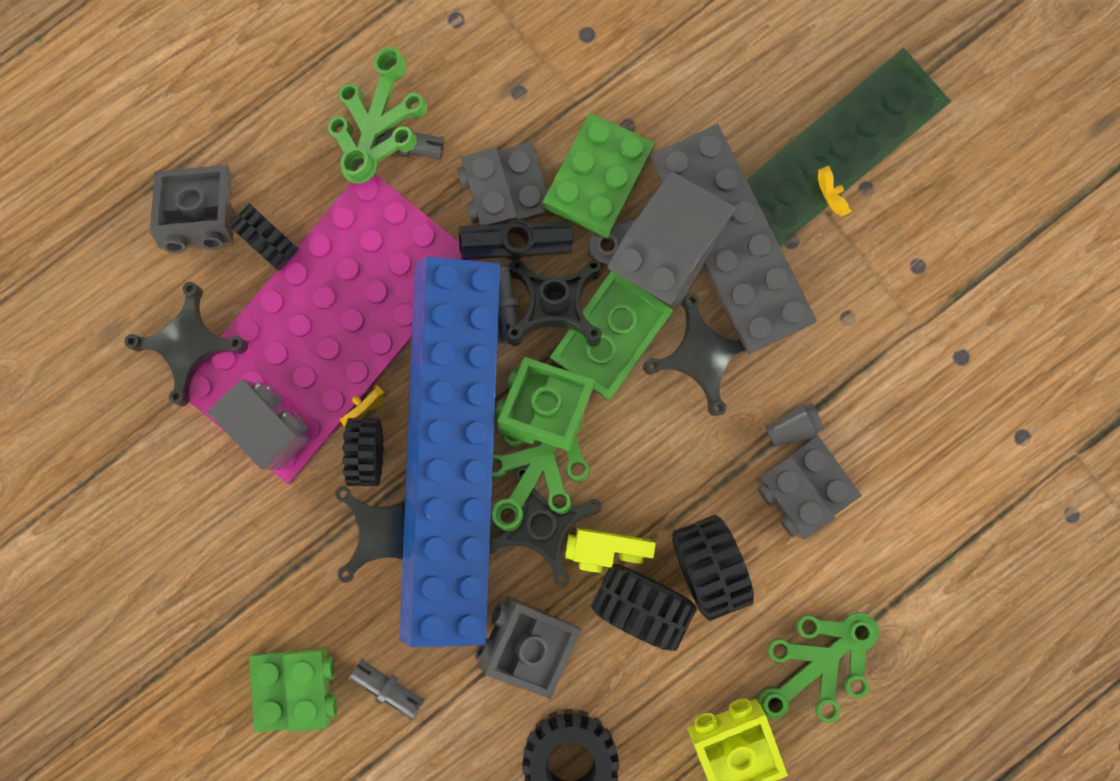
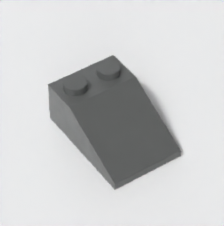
M670 171L625 234L607 268L669 305L680 306L737 207Z

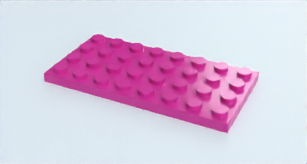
M376 174L365 183H351L297 246L299 251L280 271L277 270L221 335V338L230 339L233 336L241 337L247 341L248 350L242 354L229 351L212 356L198 368L190 383L189 402L223 431L224 429L207 411L241 379L253 383L260 381L265 386L269 384L280 394L284 400L280 405L290 413L293 411L297 413L308 424L309 428L305 432L312 438L280 470H271L287 484H292L342 424L340 417L343 418L356 407L352 402V398L357 395L362 400L412 340L415 262L427 256L461 260L459 242Z

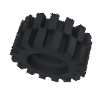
M250 203L229 223V226L278 271L299 251L287 237Z
M379 418L347 419L343 434L344 444L342 446V451H344V457L342 458V464H344L343 475L345 476L347 486H379L381 482L384 447L382 446L383 428Z

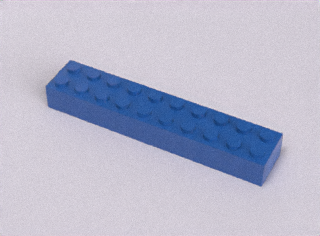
M429 256L415 262L399 640L409 647L486 645L500 263Z

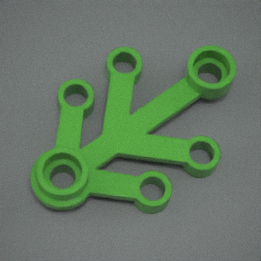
M386 47L380 50L374 58V67L381 76L369 112H367L362 103L364 95L355 84H345L339 90L338 96L340 101L349 108L362 132L358 146L351 137L353 132L352 125L344 117L336 116L332 118L327 126L329 134L338 141L344 153L340 162L342 174L353 184H362L370 180L376 172L377 163L398 149L402 152H408L415 147L417 138L410 128L406 126L396 128L390 138L375 147L374 145L378 136L408 116L414 119L421 118L428 108L426 101L420 94L410 93L405 96L403 102L385 113L395 81L400 80L405 75L407 66L404 57L393 47ZM355 93L351 99L347 100L350 94ZM419 102L416 108L411 109L414 103ZM344 125L343 129L336 133L337 129ZM408 135L407 140L400 143L401 138Z
M583 418L581 419L576 435L582 428ZM503 435L505 443L511 448H518L524 444V441H511L508 439V436ZM575 435L570 450H566L569 459L567 473L570 480L575 483H582L589 477L590 470L588 463L582 458ZM542 442L540 446L508 455H493V462L502 463V468L497 473L492 472V479H500L509 470L529 465L510 498L498 501L492 509V519L499 529L507 532L514 531L522 524V507L543 472L550 493L548 498L550 510L557 515L566 514L570 510L571 499L569 494L564 491L554 456L558 447ZM576 465H582L585 468V473L581 476H575L571 472L572 468ZM564 497L567 500L566 505L559 509L554 507L553 501L555 498ZM506 511H513L515 513V519L510 523L502 521V515Z
M852 613L843 622L820 620L809 614L798 617L795 628L805 638L811 639L818 634L839 637L829 647L788 643L781 638H774L768 643L767 654L776 662L782 663L788 659L811 662L781 687L767 686L760 690L757 695V701L767 718L779 719L783 717L788 711L789 701L821 675L819 700L815 704V713L824 722L831 723L836 721L840 715V707L835 702L839 659L849 651V675L844 679V690L854 698H862L868 693L869 683L864 678L866 650L873 647L877 642L879 628L876 621L865 613ZM805 620H812L814 623V628L809 633H804L802 630V624ZM864 625L866 635L861 639H857L855 630L858 626ZM777 644L785 646V653L780 657H776L773 654V648ZM855 679H860L862 682L861 689L857 692H852L850 689L851 682ZM770 699H780V707L777 710H769L768 702ZM827 703L832 704L833 712L829 716H823L821 713L823 705Z

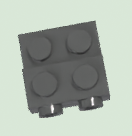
M532 141L497 151V147L461 157L464 167L457 168L463 190L470 188L474 201L467 203L473 224H508L510 221H527L552 213L542 208V202L547 191Z
M228 165L155 171L150 233L160 249L170 253H181L186 250V246L201 245L208 250H217L223 246V243L233 242L234 230L229 226V223L234 219V210L230 204L232 173Z
M818 435L808 440L756 478L761 484L757 488L761 497L770 507L775 504L783 515L779 521L791 537L797 535L800 539L805 540L835 519L836 514L862 496Z
M508 596L505 603H498L492 613L491 623L495 626L489 639L486 638V645L477 646L475 654L476 659L479 660L477 666L485 675L551 699L582 629L577 625L547 614L537 607Z

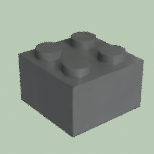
M241 379L207 411L260 469L280 470L312 440L305 432L309 428L308 424L294 411L290 413L280 405L284 401L280 394L269 384L265 386L260 381L253 383Z

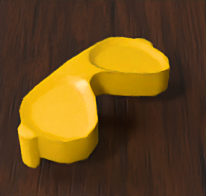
M830 166L818 170L819 186L830 208L840 217L850 213L852 210L849 208L847 201L838 195L844 192L843 186L839 185L833 188V174Z
M375 385L376 389L363 402L357 395L352 398V402L357 407L343 418L340 417V422L344 427L348 418H364L369 411L383 404L385 392L378 385Z

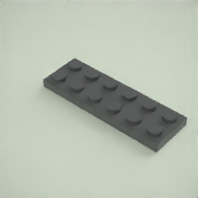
M716 124L653 154L651 161L662 183L670 171L737 207L703 266L747 354L750 355L816 323L817 320L719 125Z

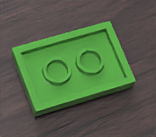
M589 113L542 202V208L609 238L653 151L655 142Z
M611 271L582 311L589 323L601 330V343L598 346L592 347L587 344L586 338L582 334L569 329L549 359L566 371L594 379L593 390L610 401L674 310L644 289Z

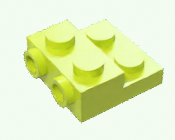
M577 527L576 535L568 534L565 559L579 562V569L602 573L603 566L612 568L614 552L618 553V558L622 561L643 564L644 557H654L656 543L650 539Z
M745 698L737 699L729 705L728 711L716 716L712 713L701 714L694 720V725L687 727L708 781H777L788 776L767 717L757 699L752 701Z

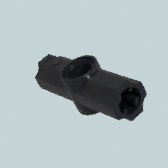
M514 220L508 224L459 227L461 260L493 258L514 260L528 256L572 253L573 233L569 221L526 223L522 220ZM511 233L520 235L523 238L524 247L514 248L508 243L507 235Z

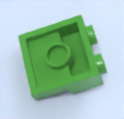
M524 357L520 368H513L507 384V389H510L506 401L501 399L495 410L494 421L498 423V433L533 445L535 440L569 451L594 388L595 380Z
M327 647L257 653L249 656L254 733L288 729V732L327 729L332 723V718L337 717V699L335 695H330L329 680L334 679V660L332 656L328 657Z

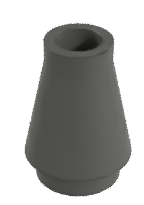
M801 403L773 424L766 426V429L774 447L780 444L817 437L816 433L823 431L824 427L813 403L806 406Z

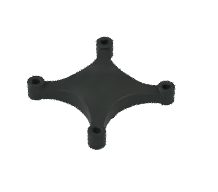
M514 259L510 262L511 277L520 279L523 282L530 297L529 308L523 319L507 331L510 345L519 346L523 341V337L529 332L548 327L575 330L586 338L587 344L592 347L598 346L601 343V330L589 323L583 315L579 303L585 285L591 279H597L600 276L601 264L598 260H589L586 266L577 273L557 278L541 276L530 271L520 259Z
M194 282L184 284L183 293L186 295L184 306L177 317L166 328L149 337L129 334L124 341L126 347L134 351L153 350L163 356L174 376V390L170 392L169 400L182 407L189 403L190 383L198 368L206 360L223 352L234 351L242 354L248 350L247 341L241 337L221 338L213 335L207 329L200 314V298L203 295V290Z
M690 293L685 296L681 303L686 314V331L682 342L669 356L662 359L651 358L643 364V370L648 375H652L660 370H676L690 376L704 391L708 401L709 414L719 416L726 412V404L721 401L720 381L723 372L734 356L746 350L741 340L725 338L712 330L704 322L697 306L699 304V297L694 293Z
M526 467L517 469L516 478L518 481L521 480L520 474L526 471ZM534 488L522 507V524L514 531L506 532L496 538H490L493 548L489 549V554L495 553L499 548L511 545L533 549L541 554L551 565L555 575V583L561 587L566 586L569 582V576L564 571L561 561L563 540L572 525L579 519L590 514L597 515L601 511V503L597 499H591L584 505L571 507L566 514L557 515L550 510L548 501ZM553 504L558 509L563 508V506ZM596 504L598 508L592 510L590 506ZM561 575L565 576V581L559 582L558 577Z
M341 486L337 488L335 497L351 509L358 525L356 550L348 563L338 569V578L344 583L350 582L354 577V573L361 566L375 559L398 558L403 560L405 499L394 505L377 507L360 502L347 487ZM346 491V496L342 498L340 493ZM348 571V576L343 577V572Z

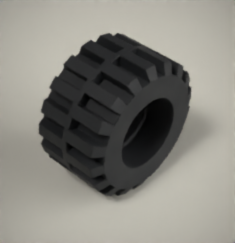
M712 515L673 531L672 544L680 568L700 613L708 621L715 620L753 604L754 590L744 559L731 531L718 515Z
M612 564V568L609 567L590 606L596 615L611 625L650 645L667 651H677L697 610L692 600L620 564Z
M564 709V714L557 715V712L549 714V718L546 721L541 719L536 724L535 730L530 732L527 737L522 762V774L525 776V781H567L555 776L548 767L550 753L556 747L565 743L580 744L586 747L593 756V766L584 777L574 781H618L619 759L612 734L608 728L605 729L603 727L602 721L597 717H594V719L590 718L588 712L580 710L579 714L572 713V709Z

